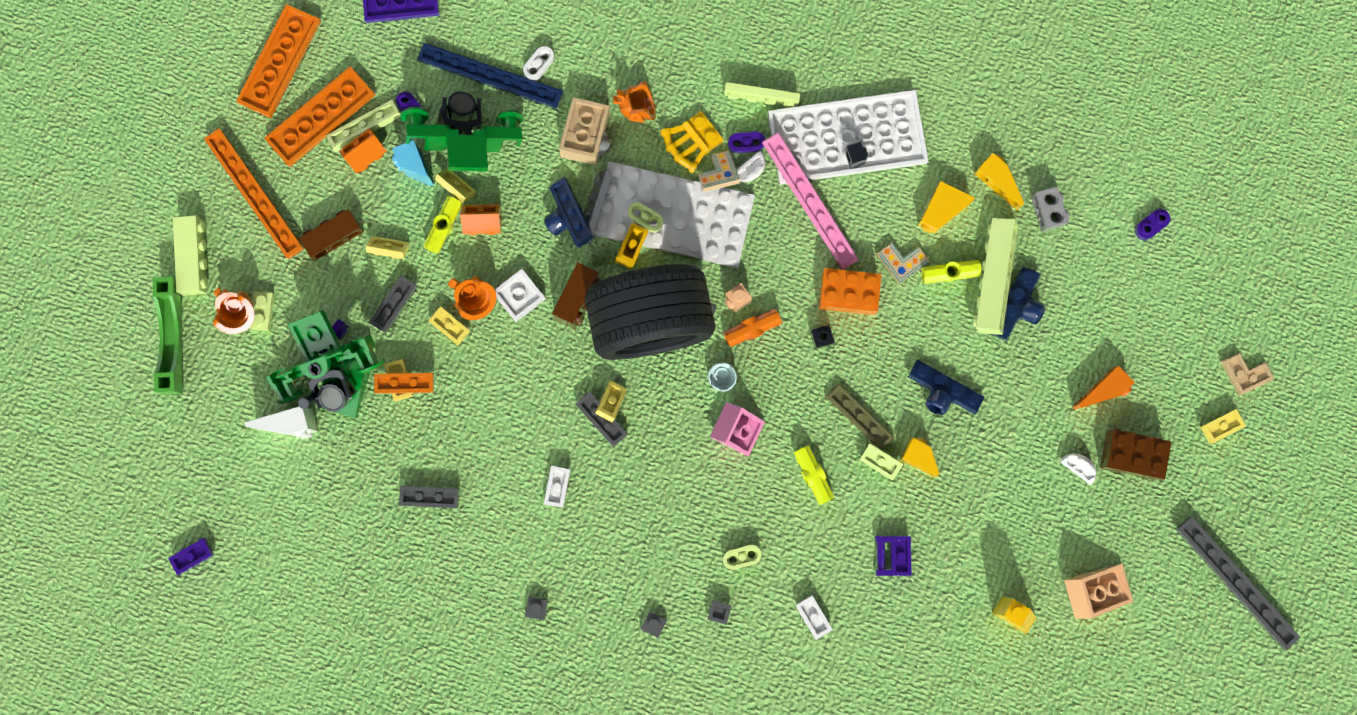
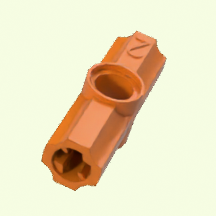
M773 309L758 317L748 318L741 322L740 325L723 332L729 347H734L746 340H753L763 335L764 332L781 325L782 322L776 309Z

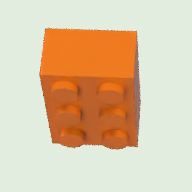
M824 268L821 274L818 309L876 315L879 308L881 274Z

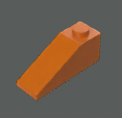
M1119 366L1113 367L1073 408L1076 410L1118 396L1124 397L1132 390L1131 386L1135 382Z

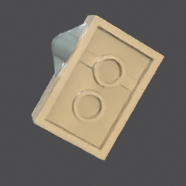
M573 97L559 147L561 158L597 166L599 158L610 151V141L606 135L610 117L609 105Z

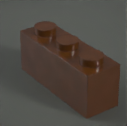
M347 209L339 211L330 220L322 221L317 228L305 231L299 240L309 257L316 261L364 233L354 214Z

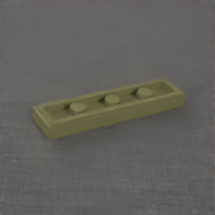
M840 383L825 397L873 445L881 450L895 438Z

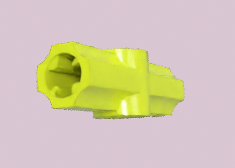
M447 196L438 216L433 220V227L423 246L425 249L436 254L440 253L448 234L453 230V224L463 205L461 201ZM446 221L448 223L444 229H440L439 224Z
M979 260L922 267L923 284L980 277L981 263ZM947 268H952L955 271V276L949 275Z
M809 445L794 452L796 460L802 469V476L807 486L811 488L818 504L821 505L833 499L834 496L827 484L826 475L821 465L817 463Z

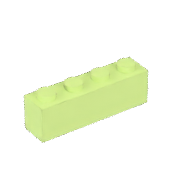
M197 216L173 218L176 292L183 296L206 294V288L208 287V279L205 276L207 261L204 258L206 242L203 239L205 224Z

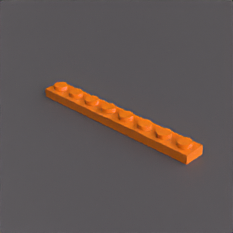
M218 128L205 137V142L284 256L289 260L304 250L223 131Z

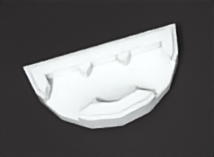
M761 151L737 169L740 181H752L763 172L765 158Z
M1073 453L1067 454L1060 459L1063 465L1092 485L1096 477V468L1089 458Z

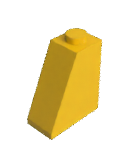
M940 181L918 226L922 227L921 229L927 233H936L974 201L975 197Z
M1001 597L992 614L1026 635L1036 620V616L1031 609L1015 599Z

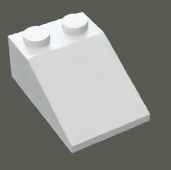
M296 407L245 422L246 427L296 436V438L301 437V439L310 438L313 436V433L318 432L313 410L309 408L302 409Z

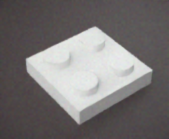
M523 269L519 270L495 289L498 301L515 322L546 300Z

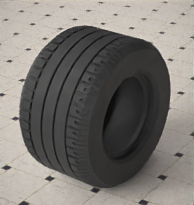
M670 264L628 271L593 284L585 295L594 349L603 359H631L682 349L709 339L715 330V320L706 277L703 271L694 265Z

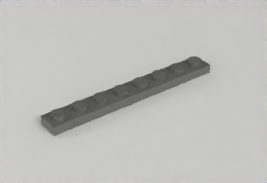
M1192 516L1188 517L1175 529L1283 650H1288L1301 638Z

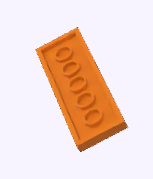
M286 4L236 102L272 119L321 20Z
M350 66L264 139L281 159L291 167L326 138L327 134L333 132L376 95Z

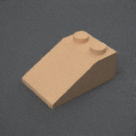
M1123 564L1109 566L1064 580L1075 619L1094 618L1133 602Z

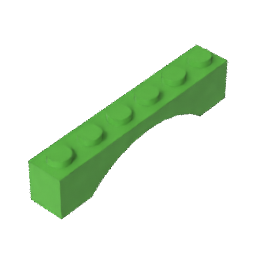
M157 277L153 278V299L158 315L160 339L158 361L154 372V393L162 395L183 394L181 294L176 292V278Z

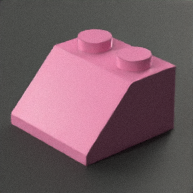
M726 402L710 437L731 449L749 456L765 422L742 407Z

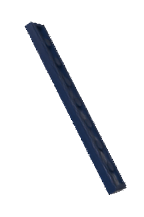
M423 43L417 58L418 62L554 109L558 108L563 95V90L427 43Z

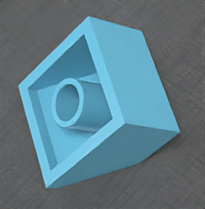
M414 140L410 141V144L404 143L392 148L394 152L392 159L399 171H403L406 176L429 186L434 185L422 152Z

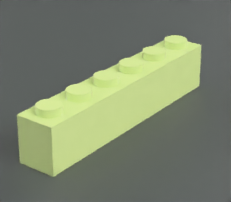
M992 218L991 225H988L989 243L986 242L985 254L987 256L986 261L984 260L982 263L984 276L983 279H980L979 283L981 296L977 298V308L979 309L978 315L974 317V326L979 333L1003 334L1018 233V224L1015 219Z

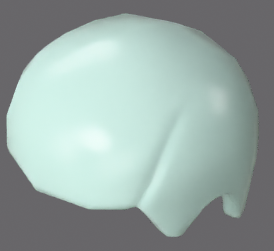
M719 362L710 368L708 380L714 389L725 392L732 389L736 384L737 372L731 364Z

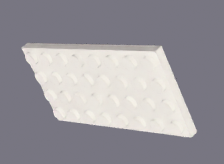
M916 90L768 111L771 136L779 132L809 181L928 163ZM861 142L862 146L867 149L868 158L864 165L850 169L844 153L845 148L848 145ZM777 168L779 185L787 184Z
M608 162L607 170L613 174L593 235L623 242L631 223H634L628 216V208L631 204L639 202L657 212L663 218L662 229L655 233L648 232L642 245L643 247L738 268L755 195L726 188L703 192L700 182ZM635 211L634 215L640 216L641 212ZM651 221L650 225L656 226L657 222Z

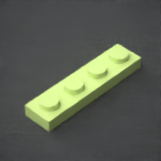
M726 82L724 93L730 99L744 98L749 102L764 101L768 105L783 104L787 108L798 107L800 93Z
M390 100L327 134L326 137L333 150L337 152L367 129L374 132L400 118V113L393 100Z

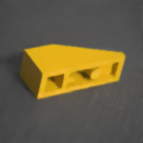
M992 153L974 175L1018 210L1024 204V201L1010 169L1001 156Z

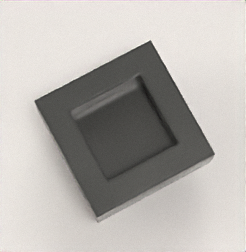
M528 597L525 617L545 620L548 600Z
M712 600L707 620L727 625L732 605Z
M650 611L641 630L659 638L667 620Z

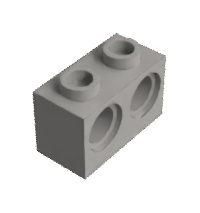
M1058 187L1035 192L1031 196L1041 232L1064 227L1069 223V214L1064 209L1063 195L1059 192ZM1045 197L1051 198L1052 204L1047 203ZM1051 214L1057 217V222L1051 219Z

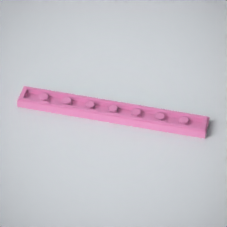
M779 132L763 141L764 148L841 270L857 262L859 259Z

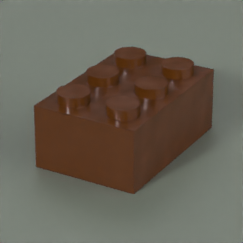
M577 262L552 312V316L556 321L576 330L577 326L580 327L585 319L583 314L587 308L585 295L593 284L601 280L597 271Z
M1116 429L1108 430L1105 435L1100 469L1156 481L1165 480L1172 441Z

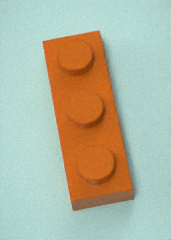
M434 373L374 374V393H434Z

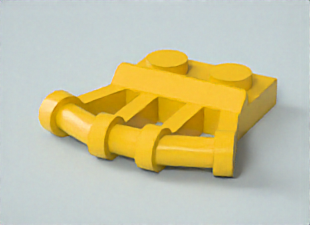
M702 111L680 126L665 128L660 131L665 141V150L672 154L676 164L679 163L688 168L692 174L703 157L724 142V139ZM683 131L686 132V134L682 136L680 139H678L676 142H672V134L680 133ZM691 138L694 144L684 152L679 153L677 148ZM697 149L700 150L693 163L685 159Z

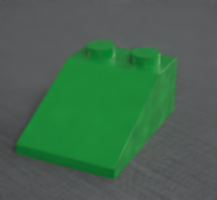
M334 356L330 358L331 368L344 369L357 390L351 397L350 402L341 410L336 411V413L357 418L371 371L359 373L357 370L360 369V366L355 357L337 362ZM337 377L324 379L323 386L331 380L341 379Z

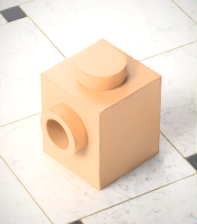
M742 283L725 293L724 302L735 313L752 301V297Z

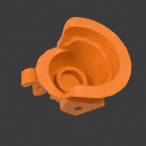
M644 81L638 85L629 86L625 91L617 90V96H613V103L619 104L621 113L629 121L644 123V119H656L655 103L647 82Z
M474 276L472 279H465L463 282L451 278L447 284L455 289L454 299L456 303L454 306L458 309L460 315L467 320L482 319L495 306L497 297L494 288L477 276Z
M219 287L213 292L217 297L215 301L217 313L215 314L213 325L217 329L225 333L237 334L244 332L252 325L254 321V309L252 306L254 304L248 294L241 290L238 293L228 292L225 289L222 291Z

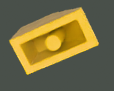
M631 223L614 262L632 269L649 230Z
M916 437V439L911 438L900 460L932 477H938L939 470L931 447L926 445L927 441L920 437Z

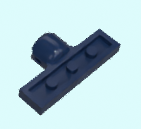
M563 177L549 187L557 203V208L544 218V223L547 229L554 233L555 236L568 229L575 245L580 248L593 239L594 235L568 179Z
M1024 266L1022 267L1008 294L1003 334L990 335L1007 342L1019 320H1025L1034 325L1041 320L1045 311V305L1031 298L1041 273Z
M918 359L908 375V378L930 390L925 405L930 412L937 415H944L951 403L975 415L985 398Z

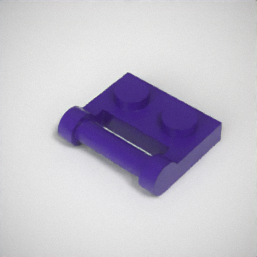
M875 536V542H877L876 576H912L911 536ZM885 542H890L891 570H885Z

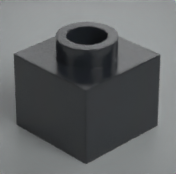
M861 142L848 145L845 148L844 153L850 169L865 164L868 152Z
M830 325L810 331L815 350L834 345L835 341ZM820 334H826V339H821Z

